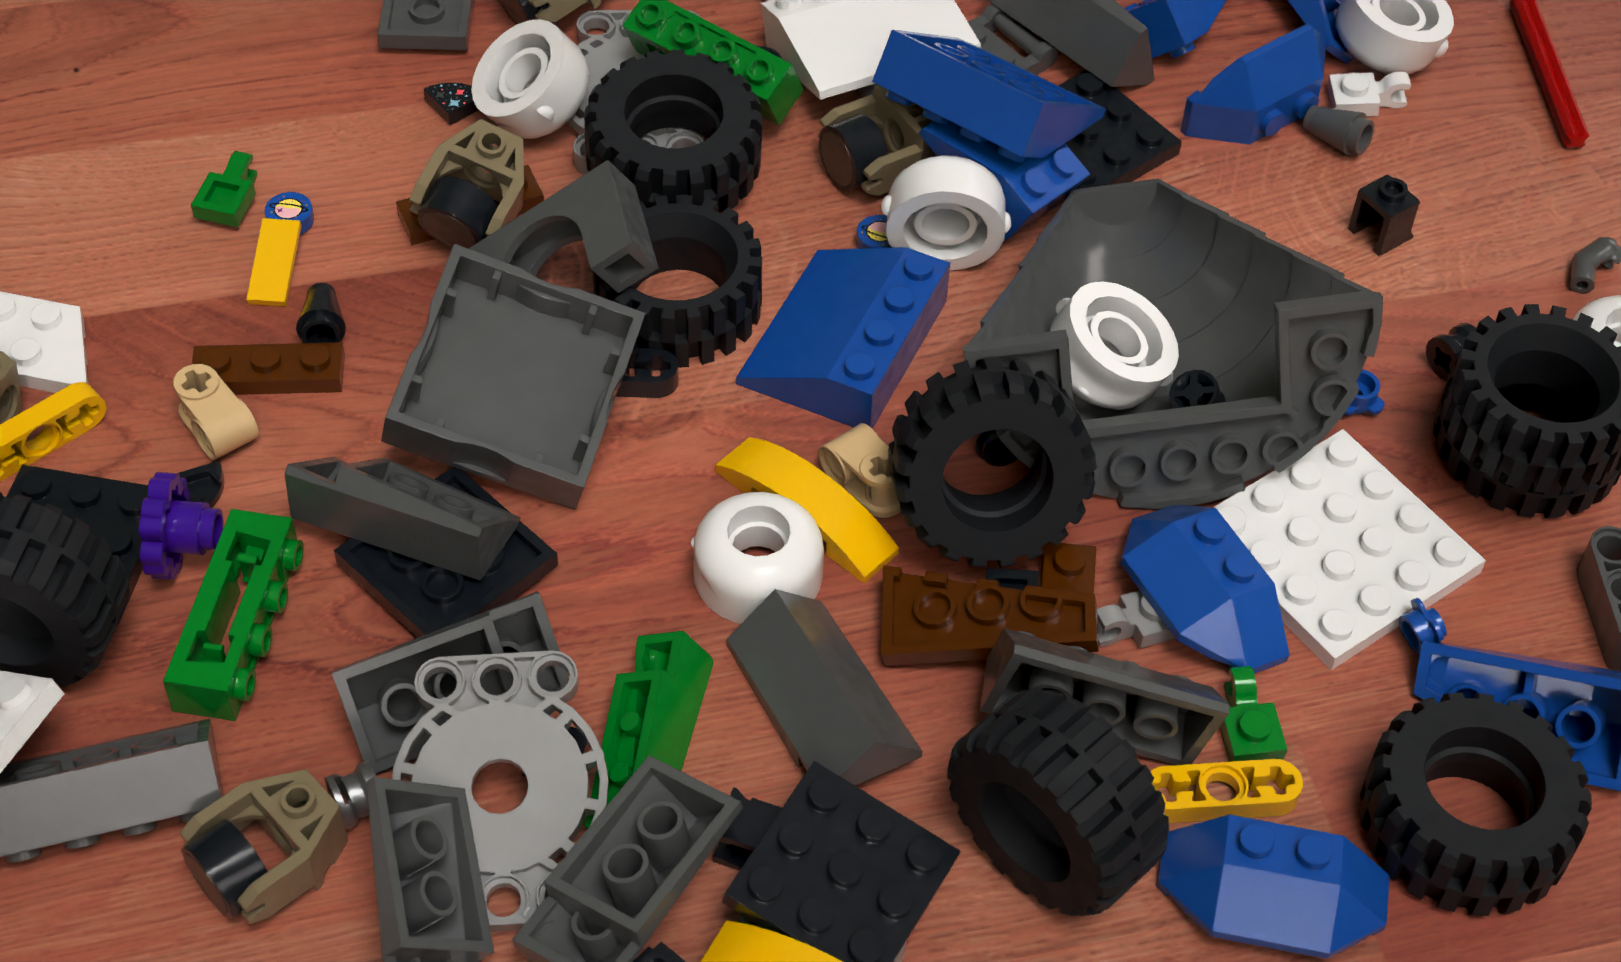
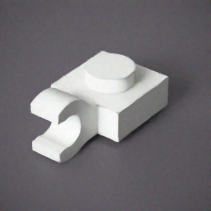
M1393 72L1376 82L1373 73L1329 74L1327 83L1331 108L1363 112L1366 116H1378L1379 108L1382 106L1389 108L1407 106L1404 90H1408L1411 87L1409 76L1406 72Z

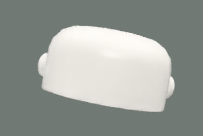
M1341 0L1342 2L1336 15V28L1340 40L1357 60L1374 70L1386 74L1393 72L1415 73L1423 70L1435 57L1443 56L1448 49L1449 43L1447 38L1453 29L1454 19L1450 6L1445 0Z
M541 19L528 20L505 31L486 50L473 76L471 89L473 101L476 107L489 119L495 121L500 128L521 136L523 139L543 137L560 129L578 111L588 89V63L579 47L553 23Z
M933 156L919 160L907 167L895 178L889 194L884 197L881 203L882 212L887 216L886 236L892 248L907 247L950 262V271L973 267L990 259L999 250L1004 241L1005 233L1011 228V217L1005 212L1006 201L1003 190L995 175L981 164L959 156Z
M1101 281L1080 287L1072 298H1063L1057 303L1056 312L1058 315L1054 318L1049 332L1066 329L1069 339L1073 393L1078 397L1101 408L1129 409L1149 399L1159 386H1167L1172 382V371L1176 368L1179 358L1178 343L1166 318L1145 297L1122 285Z
M747 492L731 496L716 504L706 513L697 527L695 537L691 540L694 555V583L698 594L711 610L732 622L742 624L775 589L815 599L820 591L824 563V547L821 532L815 519L804 507L782 495L767 492ZM762 546L770 548L775 552L770 555L753 556L744 554L741 551L749 547Z

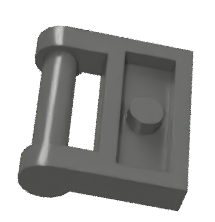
M992 3L986 7L982 15L968 22L981 43V49L1035 75L1050 68L1057 59L1058 50L1047 41L1040 42L1010 18L1007 13ZM999 30L1025 51L1028 56L1023 58L993 32Z

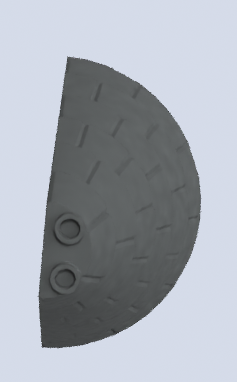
M1160 179L1081 188L1071 191L1058 212L1037 237L1035 245L1018 265V274L981 319V329L967 345L963 346L965 361L968 360L970 368L982 366V359L986 357H999L1002 367L1008 368L1012 360H1018L1028 363L1033 375L1037 371L1042 370L1055 379L1059 389L1066 390L1081 416L1091 438V446L1095 452L1097 468L1092 472L1096 482L1093 494L1116 498L1120 506L1128 508L1163 509L1172 505L1193 506L1213 502L1238 492L1245 491L1244 482L1267 472L1273 467L1278 473L1284 471L1306 455L1329 433L1344 415L1359 391L1356 380L1363 369L1367 356L1374 357L1382 324L1383 296L1380 292H1374L1345 279L1344 273L1267 238L1265 232L1229 216V213L1188 195ZM1092 282L1116 283L1130 288L1145 297L1166 318L1178 343L1179 358L1176 368L1172 371V382L1167 386H1159L1149 399L1133 408L1122 410L1101 408L1086 402L1074 394L1072 389L1069 339L1066 329L1049 332L1054 318L1058 315L1056 312L1057 303L1063 298H1072L1080 287ZM1204 370L1211 373L1217 380L1220 391L1224 394L1227 402L1204 405L1207 401L1204 398L1198 406L1174 409L1170 402L1169 392L1173 382L1184 372ZM997 429L996 433L1001 442L1031 469L1038 453L1037 442L1021 432Z

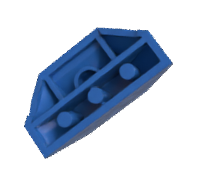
M1307 23L1241 56L1217 74L1202 92L1197 90L1186 99L1180 131L1188 137L1250 145L1265 136L1276 134L1281 128L1298 119H1304L1308 109L1312 105L1318 106L1319 104L1318 97L1324 77L1326 35Z
M1172 505L1132 519L1120 564L1177 641L1212 660L1231 665V668L1251 666L1254 674L1287 662L1290 654L1275 583L1216 508Z
M1229 814L1168 832L1166 850L1160 859L1157 888L1166 896H1171L1183 912L1211 937L1328 959L1356 945L1368 936H1374L1385 930L1387 925L1390 875L1343 835Z

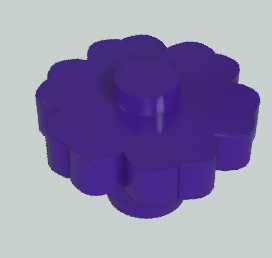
M156 472L149 481L147 498L143 500L139 523V536L142 540L140 561L143 565L144 574L151 575L154 579L174 580L177 574L181 572L183 554L204 555L207 550L215 551L224 528L222 510L210 508L207 502L190 501L186 478H180L179 473Z

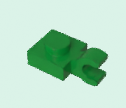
M234 151L223 174L208 173L191 203L194 218L238 228L256 195L254 183L258 173L256 170L248 169L253 160V154Z
M1251 666L1230 668L1229 675L1232 682H1225L1224 684L1226 698L1230 704L1229 715L1220 725L1229 762L1263 759L1284 760L1288 749L1274 702L1258 704L1256 679Z

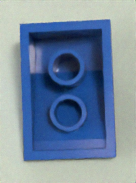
M934 121L919 132L920 136L937 156L948 155L967 158L981 164L995 175L1001 184L1005 197V212L1011 217V228L1004 236L1006 241L1061 204L1071 191L1076 189L1090 175L1066 144H1063L1044 158L1025 157L1023 162H1016L997 153L999 145L989 140H986L985 143H979L962 136L959 133L961 126L951 121L948 124Z

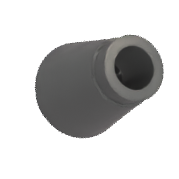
M1312 105L1308 109L1303 121V129L1305 131L1311 132V134L1345 155H1351L1352 153L1363 154L1372 140L1375 127L1374 122L1367 119L1366 114L1363 112L1319 107L1316 105Z

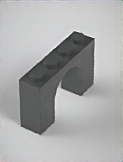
M609 160L469 248L470 250L523 268L528 273L536 276L541 266L553 253L567 244L583 240L590 269L618 293L659 268L636 187Z

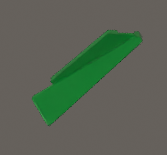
M684 631L638 636L635 672L616 674L601 746L609 779L607 805L649 755L682 771L713 667L712 657ZM598 769L596 770L591 794L593 799H598L600 779ZM594 815L586 817L585 826L587 829L590 827Z

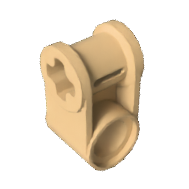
M192 364L183 367L176 373L173 379V388L181 401L178 409L181 422L196 438L201 449L209 459L214 461L259 437V429L251 411L240 398L234 395L213 368L204 364Z
M861 423L818 449L819 462L825 474L848 491L872 516L887 518L897 515L901 511L890 473L892 470L888 459L889 446L878 437L870 426Z

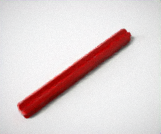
M1510 0V8L1562 142L1568 149L1574 147L1580 149L1586 145V139L1590 134L1537 1Z

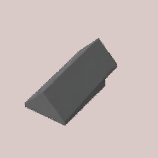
M988 0L1111 87L1149 85L1155 80L1148 28L1115 0Z
M327 457L291 463L287 465L285 471L291 518L480 581L516 530L521 518L385 457L355 463H347L336 457Z
M775 589L727 638V647L797 767L804 765L806 770H808L813 761H816L853 785H858L922 757L923 751L822 601Z
M537 591L331 671L362 758L364 762L369 761L376 774L393 767L404 739L419 719L429 711L419 701L414 684L416 672L426 661L448 656L560 650L540 593ZM560 666L546 667L540 672L537 679L539 686L549 692L560 691L569 682L567 671ZM502 669L491 670L483 677L481 687L490 695H501L511 688L513 677L509 672ZM436 673L427 680L425 691L433 698H446L456 689L457 680L449 673ZM440 717L435 723L441 726L447 720ZM426 732L423 733L414 745L408 761L418 758L421 748L430 738Z
M649 755L546 878L544 885L548 896L513 937L514 946L531 962H633L742 810L741 801Z
M373 777L366 781L383 962H479L493 954V942L465 788Z

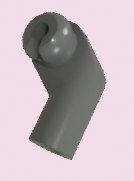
M1599 237L1574 254L1570 287L1573 291L1581 294L1591 292L1595 286L1596 268L1599 265L1605 268H1613V261L1619 265L1621 262V247L1617 245L1615 239Z

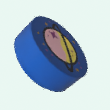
M297 192L281 193L271 198L265 206V216L268 219L299 220L302 225L300 235L308 231L314 223L311 201L303 194Z
M872 215L859 223L856 240L858 249L892 248L886 236V215Z

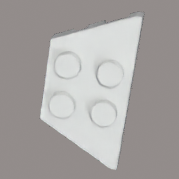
M0 291V351L17 362L19 385L21 387L56 393L73 383H88L86 369L88 360L84 343L85 325L81 308L79 306Z

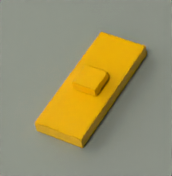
M262 218L246 299L248 304L287 306L302 226L299 220Z

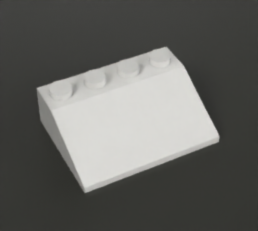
M770 0L761 3L766 47L774 49L783 60L791 63L800 82L820 100L875 84L872 80L892 29L961 38L981 48V43L955 0Z

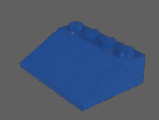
M892 29L872 82L888 89L885 95L887 98L907 106H911L913 102L924 108L922 115L941 124H948L951 121L961 126L959 133L962 136L979 143H985L986 140H989L999 145L997 153L1016 162H1023L1025 157H1046L1103 118L1106 111L1105 108L961 38Z
M907 247L817 250L737 375L736 384L853 428L864 423L873 429L947 301L950 262Z

